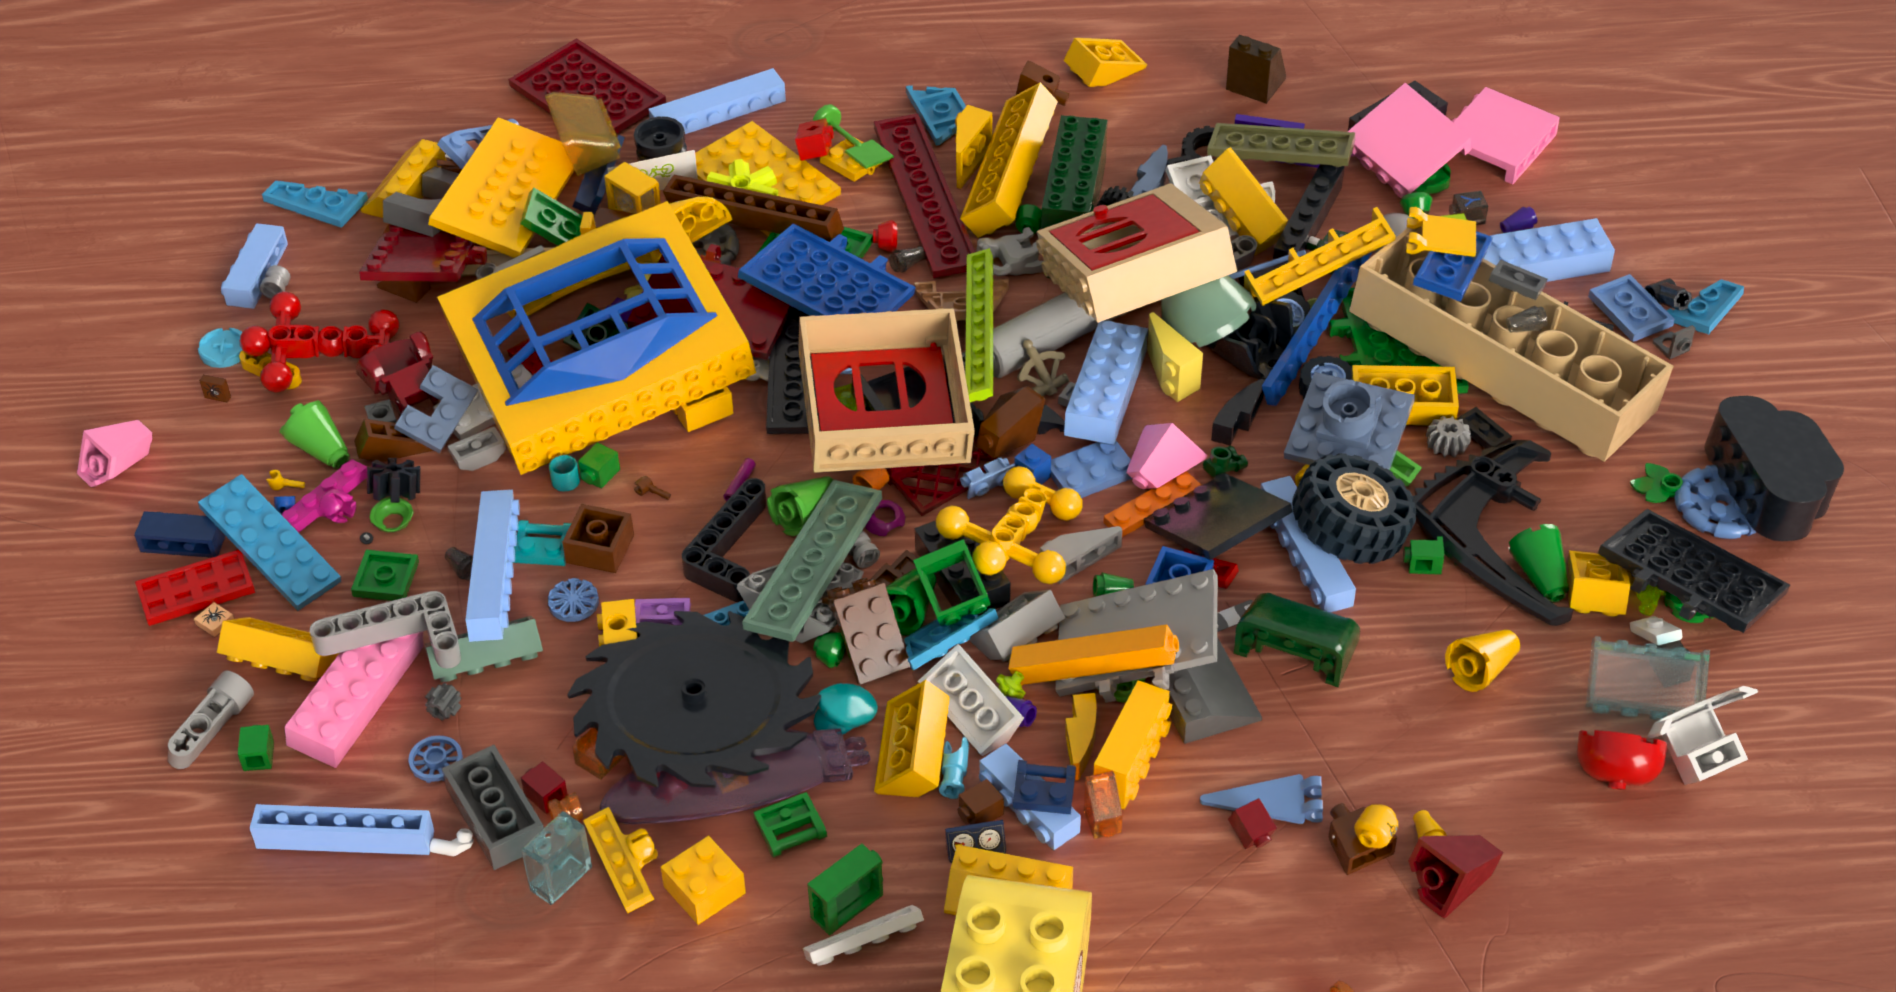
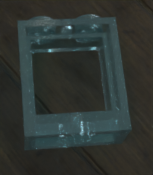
M564 811L521 849L530 890L550 905H553L592 868L585 826ZM547 833L551 834L549 837L545 836Z

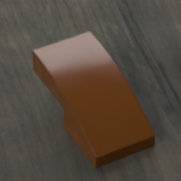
M905 550L891 566L885 563L871 579H875L876 582H883L885 586H888L916 568L913 560L917 559V557L908 550Z

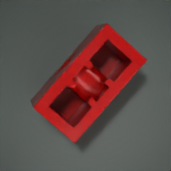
M826 118L799 124L795 142L801 161L828 155L829 148L832 146V139H834V131L832 125H828Z

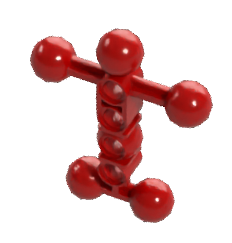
M283 291L274 295L269 305L272 316L276 318V325L269 329V332L263 327L256 325L247 327L241 333L239 343L242 351L253 357L262 356L271 348V362L263 367L260 373V380L263 387L268 391L279 393L289 388L293 380L292 371L286 365V358L319 357L320 353L332 358L341 355L343 352L344 357L361 358L371 351L390 343V339L397 334L400 323L397 315L392 311L381 309L371 314L368 320V329L371 335H367L365 327L359 325L344 326V331L335 326H327L319 331V326L291 325V321L296 319L301 312V302L295 294Z

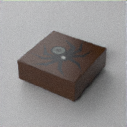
M203 374L199 381L204 397L228 403L231 394L227 380Z

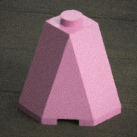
M139 420L84 430L77 474L90 487L97 486L116 477L149 454L152 432Z
M1173 423L1146 425L1126 473L1133 479L1132 482L1141 489L1158 488L1204 461L1208 455Z

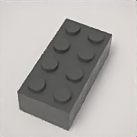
M495 745L442 768L448 793L494 870L547 846L541 820Z

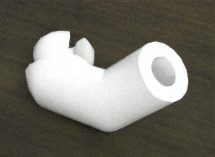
M464 828L460 829L456 834L457 838L451 841L433 838L430 843V852L456 856L471 848L474 842L472 839L473 833L471 830Z

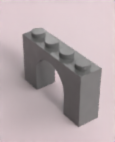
M433 167L422 175V196L434 200L419 199L395 192L383 200V222L431 237L435 236L442 230L428 225L429 218L459 173Z

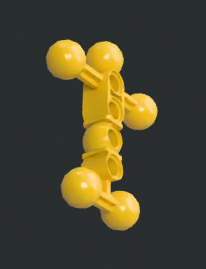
M1017 466L1006 472L1003 478V488L1009 496L1019 499V501L1009 507L1006 515L993 528L992 532L969 522L967 513L961 507L951 505L940 510L938 513L936 528L944 538L954 540L965 536L980 543L973 552V562L980 573L990 576L997 574L1003 570L1006 562L1012 558L1031 567L1037 580L1050 585L1057 583L1065 575L1066 563L1063 557L1051 550L1038 554L1020 546V543L1027 534L1036 529L1038 522L1041 520L1045 503L1050 505L1054 516L1060 520L1069 521L1079 516L1083 508V500L1074 489L1065 487L1054 491L1037 483L1029 469Z

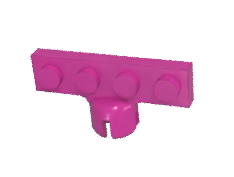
M351 459L329 478L323 480L314 490L304 495L294 506L284 511L282 516L298 533L318 517H326L336 523L347 522V518L343 517V515L352 518L356 512V502L352 500L353 496L348 493L367 478V466Z

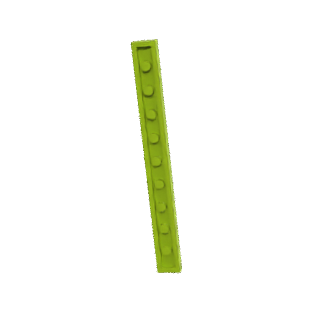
M990 248L967 255L965 377L970 402L982 401L993 396V255Z

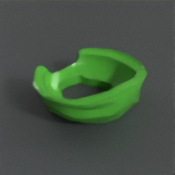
M390 497L378 502L372 508L369 518L371 523L379 528L380 531L396 532L407 527L414 511L408 501L400 498L399 503H391ZM391 514H398L403 517L402 523L396 528H386L383 520Z

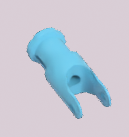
M966 737L962 738L961 747L954 753H952V748L948 741L944 744L941 768L943 781L939 786V792L942 796L950 799L959 798V794L965 791L963 778L967 773L969 742Z

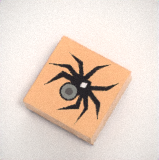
M213 602L195 617L194 621L198 627L215 637L221 632L222 622L234 619L232 613Z

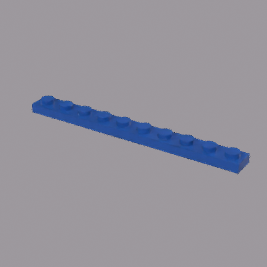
M1373 252L1334 271L1264 381L1262 389L1267 405L1277 406L1282 396L1286 394L1290 383L1296 378L1300 367L1306 362L1310 351L1316 346L1322 332L1326 330L1332 316L1336 314L1339 305L1346 298L1353 283L1356 282L1360 266L1370 258Z

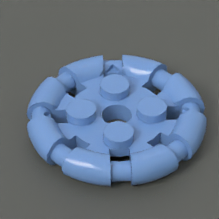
M1707 465L1702 470L1700 468L1693 469L1682 477L1683 484L1675 492V504L1677 510L1683 513V519L1693 528L1702 533L1704 531L1712 533L1714 537L1723 539H1737L1741 535L1746 534L1750 536L1756 533L1741 513L1734 498L1730 495L1726 483L1719 477L1716 465ZM1716 501H1725L1729 505L1725 506L1724 504L1717 503ZM1709 519H1712V520L1717 521V522H1719V523H1718V524L1712 523V522L1709 521Z

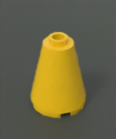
M1507 629L1459 638L1447 647L1445 653L1447 670L1452 669L1455 675L1452 679L1462 689L1470 692L1485 689L1519 653L1520 641L1515 633Z

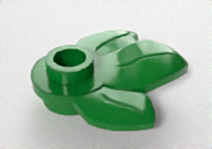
M1652 463L1645 464V477L1630 481L1633 489L1638 493L1646 494L1645 500L1652 503H1661L1669 497H1675V492L1683 484V480L1679 475L1670 473L1667 468Z

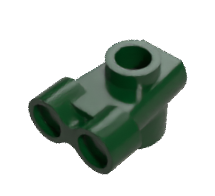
M1233 446L1212 448L1210 457L1203 462V470L1212 477L1231 471L1238 472L1248 466L1247 458L1244 455H1238Z

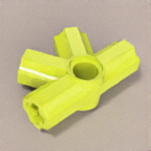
M737 159L729 165L730 176L710 172L707 176L708 182L779 196L778 189L771 188V186L777 184V179L769 166L750 174L749 163L744 162L743 159Z

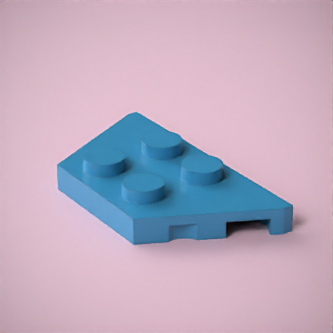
M906 86V94L936 146L957 133L955 119L957 114L962 112L966 105L956 88L927 86L926 91L913 90V86Z
M993 608L988 609L980 616L968 614L961 617L959 622L949 626L946 624L940 626L936 619L904 638L911 669L915 670L933 658L944 656L948 653V649L956 644L967 642L971 635L999 619L996 610Z

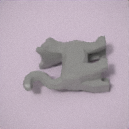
M1029 227L1025 228L1022 234L1005 235L995 240L980 238L977 241V252L990 248L993 259L999 257L1003 264L1002 267L993 264V275L1006 276L1043 272L1042 262L1044 261L1038 260L1039 251L1036 242L1033 243V246L1030 244L1029 238L1033 237V232Z

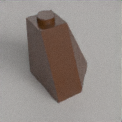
M1028 386L1000 395L980 425L975 446L992 458H996L1035 441L1046 398Z

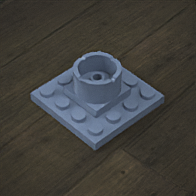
M1314 372L1286 445L1284 459L1310 465L1315 460L1332 454L1334 456L1338 453H1346L1350 456L1358 455L1363 459L1379 463V466L1390 470L1414 404L1415 395Z

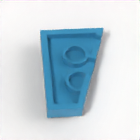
M1721 279L1701 290L1699 296L1692 299L1687 309L1680 311L1670 308L1666 311L1675 319V324L1684 327L1693 325L1696 331L1709 335L1744 294V286Z

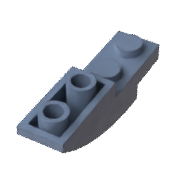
M1163 144L1157 151L1151 154L1144 164L1139 166L1137 170L1138 180L1131 189L1134 192L1132 196L1165 185L1167 174L1165 169L1168 158L1166 145Z

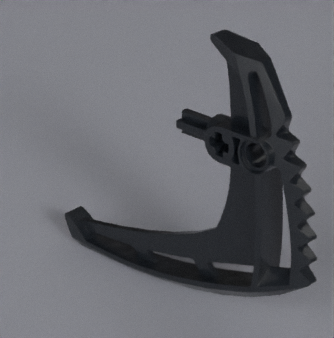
M1514 440L1482 450L1481 456L1469 455L1468 461L1457 460L1456 467L1445 466V473H1434V480H1424V488H1415L1413 502H1415L1416 507L1415 517L1417 524L1430 540L1436 541L1437 537H1443L1444 554L1456 565L1496 594L1549 625L1558 626L1571 620L1572 608L1557 607L1534 589L1497 555L1477 529L1479 517L1490 500L1498 503H1509L1514 500L1532 511L1537 509L1541 498L1521 488V482L1517 480L1516 475L1534 461L1549 462L1551 452L1531 440ZM1464 474L1468 475L1445 496L1432 513L1422 505L1428 497L1443 486ZM1438 522H1439L1448 532H1450L1465 548H1463L1456 540H1454V539L1438 524Z

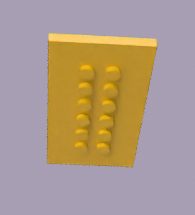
M498 117L431 214L428 225L510 257H518L523 254L535 235V232L520 224L529 192L536 188L556 200L583 158L584 150Z

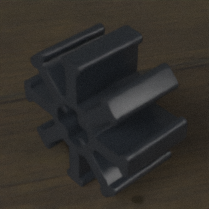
M388 458V464L379 462V460L373 461L372 467H367V494L373 493V499L378 501L390 496L391 503H399L400 496L408 498V500L415 499L416 493H420V466L414 467V461L411 460L397 464V458Z

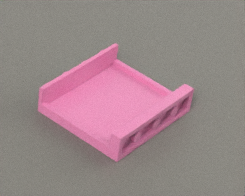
M1406 83L1348 131L1355 132V143L1351 156L1355 155L1364 168L1375 172L1378 179L1383 184H1389L1400 198L1412 193L1457 153L1462 152L1466 155L1472 150L1471 137Z
M1485 87L1480 94L1474 96L1470 105L1465 106L1458 118H1454L1452 122L1471 137L1472 150L1467 154L1505 169V182L1513 185L1556 136L1560 117Z

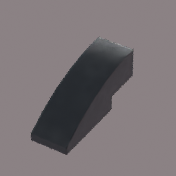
M1259 379L1248 385L1224 405L1213 421L1211 441L1231 446L1238 429L1249 431L1264 399L1262 389L1264 379Z

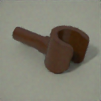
M643 476L634 483L637 485L634 490L640 496L650 491L667 500L671 497V494L654 486L648 476Z

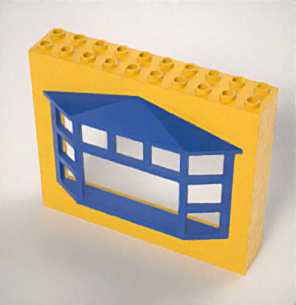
M668 201L437 297L449 329L520 475L550 463L557 456L569 455L619 432L654 419L656 416L670 410L677 409L682 402L687 404L756 374L749 341ZM659 249L667 263L639 264L635 258ZM627 262L644 291L643 293L545 335L537 336L522 307L523 305ZM673 273L681 288L652 289L644 274ZM687 298L695 313L665 314L658 300ZM650 302L657 318L627 330L619 314ZM515 309L517 315L493 337L486 321ZM612 318L619 334L589 346L581 330ZM523 325L530 341L506 363L498 346ZM574 334L581 350L550 362L543 347ZM536 351L543 367L519 388L511 372Z

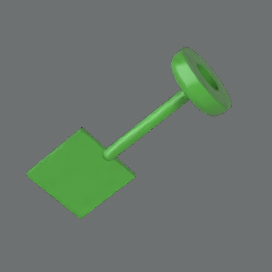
M831 104L825 105L813 117V121L826 118L828 125H832L833 131L836 130L855 146L846 149L845 153L865 169L894 158V155L873 139L861 144V142L839 126L841 112L836 106Z

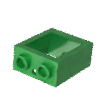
M964 539L913 560L940 626L944 624L947 626L959 622L961 617L968 614H980L987 609L986 607L991 605ZM965 561L979 596L941 611L927 576Z
M861 843L807 883L810 918L829 936L883 896V862L879 854L874 850L870 851Z

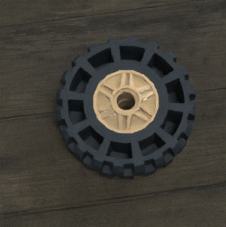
M1338 453L1334 456L1329 454L1315 460L1306 469L1292 498L1293 514L1295 520H1298L1300 530L1306 533L1308 539L1313 544L1320 546L1326 553H1331L1338 556L1337 558L1354 561V563L1358 564L1365 562L1375 564L1392 558L1398 553L1416 521V507L1411 492L1405 488V484L1400 478L1397 479L1393 472L1379 466V463L1363 459L1358 455L1350 456L1346 453Z

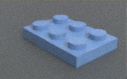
M1630 274L1592 288L1589 291L1588 297L1632 342L1670 328L1674 324L1675 319Z
M1115 441L1114 445L1096 442L1051 459V478L1059 489L1065 487L1074 489L1083 498L1132 479L1126 473L1131 459L1117 441Z

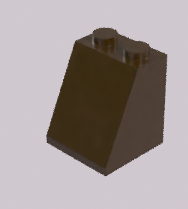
M1239 34L1229 46L1226 90L1267 104L1286 79L1281 48Z

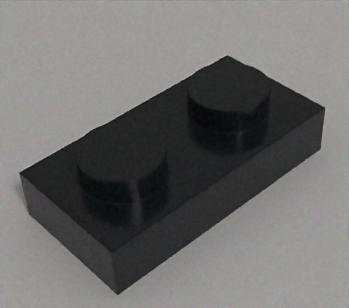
M1477 407L1457 418V420L1463 419V423L1469 425L1471 438L1485 449L1510 442L1512 439V435Z

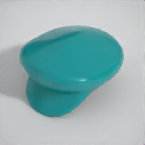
M849 683L829 686L818 693L821 695V700L814 716V726L825 737L836 738L842 736L851 729L872 721L877 714V702L868 690Z

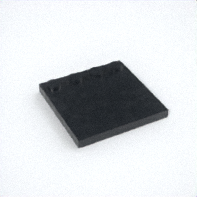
M1223 473L1215 476L1208 483L1196 487L1194 491L1187 495L1176 498L1173 503L1164 508L1155 510L1153 514L1144 518L1145 528L1212 560L1289 515L1293 510L1290 502Z

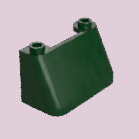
M1261 593L1247 608L1237 624L1233 654L1247 658L1250 650L1255 649V652L1261 653L1265 645L1314 661L1313 670L1319 672L1321 669L1326 674L1325 683L1339 687L1359 642L1361 631L1359 625L1351 618H1345L1276 596L1272 593Z

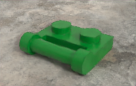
M807 792L753 812L754 820L772 857L782 854L781 851L817 838L820 840L827 837L826 828ZM809 823L812 825L809 829L778 841L775 837Z

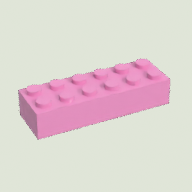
M423 631L339 653L286 724V745L336 768L422 650Z

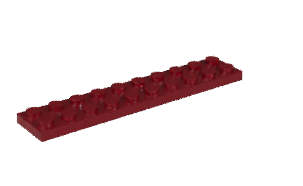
M918 113L874 121V130L880 145L894 155V158L887 160V163L933 279L967 272V255L975 253V249L965 225L960 219V213Z

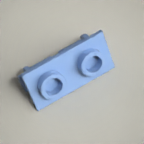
M999 457L984 465L983 468L987 472L986 474L983 473L980 467L964 473L960 481L963 487L968 486L969 488L967 498L982 496L994 487L1003 486V478L1006 472L1014 468L1015 464L1010 465L1007 458L1002 459Z

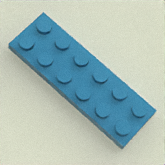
M242 474L198 502L199 508L297 611L341 582V576Z

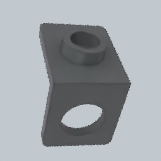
M1691 325L1675 333L1668 332L1654 338L1653 344L1669 359L1675 358L1690 351L1695 327ZM1671 340L1670 348L1664 346L1662 342Z

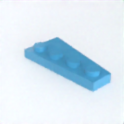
M276 180L262 194L264 202L340 228L368 200L367 192L359 191L358 194H349L348 190L338 189L337 192L326 191V188L322 186L305 188L304 184Z

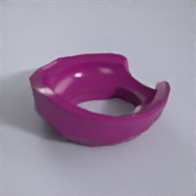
M881 500L875 509L876 511L880 508L890 507L895 512V520L885 523L876 518L873 513L865 528L875 535L886 536L890 530L898 526L903 527L906 516L903 509L895 502Z

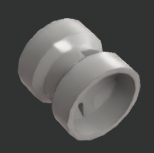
M277 265L270 266L260 284L261 293L267 298L272 299L277 293L285 291V287L291 278L288 270Z
M862 531L849 551V555L853 556L857 566L863 569L877 562L880 557V551L875 544L871 543V539L866 532Z

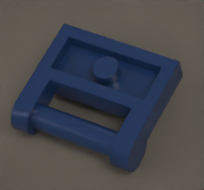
M1018 760L1013 809L1071 814L1076 765L1057 767L1027 764L1025 760ZM1026 775L1066 779L1065 783L1028 780Z

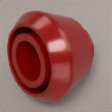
M889 220L878 224V229H873V243H878V248L890 253L897 249V223Z

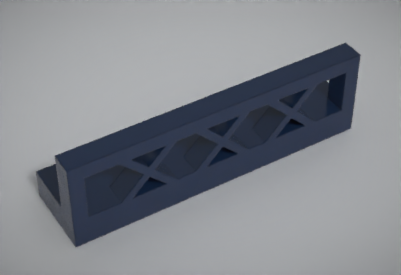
M618 135L613 147L599 140L597 141L572 207L583 212H592L595 215L606 191L604 176L608 174L607 168L615 166L625 137Z

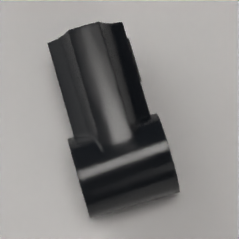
M1670 278L1645 287V290L1659 304L1680 311L1687 309L1692 301L1691 292L1676 286L1675 282Z

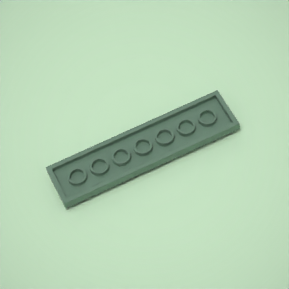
M833 480L742 621L743 629L794 642L882 500V491Z

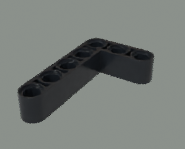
M757 478L746 480L682 552L683 573L686 579L735 602L744 601L737 589V585L748 577L750 573L746 568L723 558V556L766 508V489L762 480Z

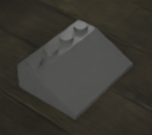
M1218 637L1217 662L1178 670L1169 674V689L1167 690L1170 691L1169 703L1172 704L1169 716L1184 744L1262 721L1260 712ZM1155 676L1149 677L1150 680H1151V682H1152V680L1154 679Z

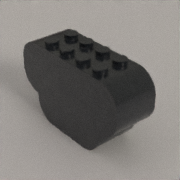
M1733 396L1724 399L1718 407L1704 445L1709 461L1718 468L1719 477L1726 483L1730 495L1736 501L1741 513L1745 516L1750 526L1761 536L1774 541H1795L1808 536L1814 519L1821 518L1826 514L1844 472L1843 462L1814 420L1796 411H1778L1770 402L1755 396Z

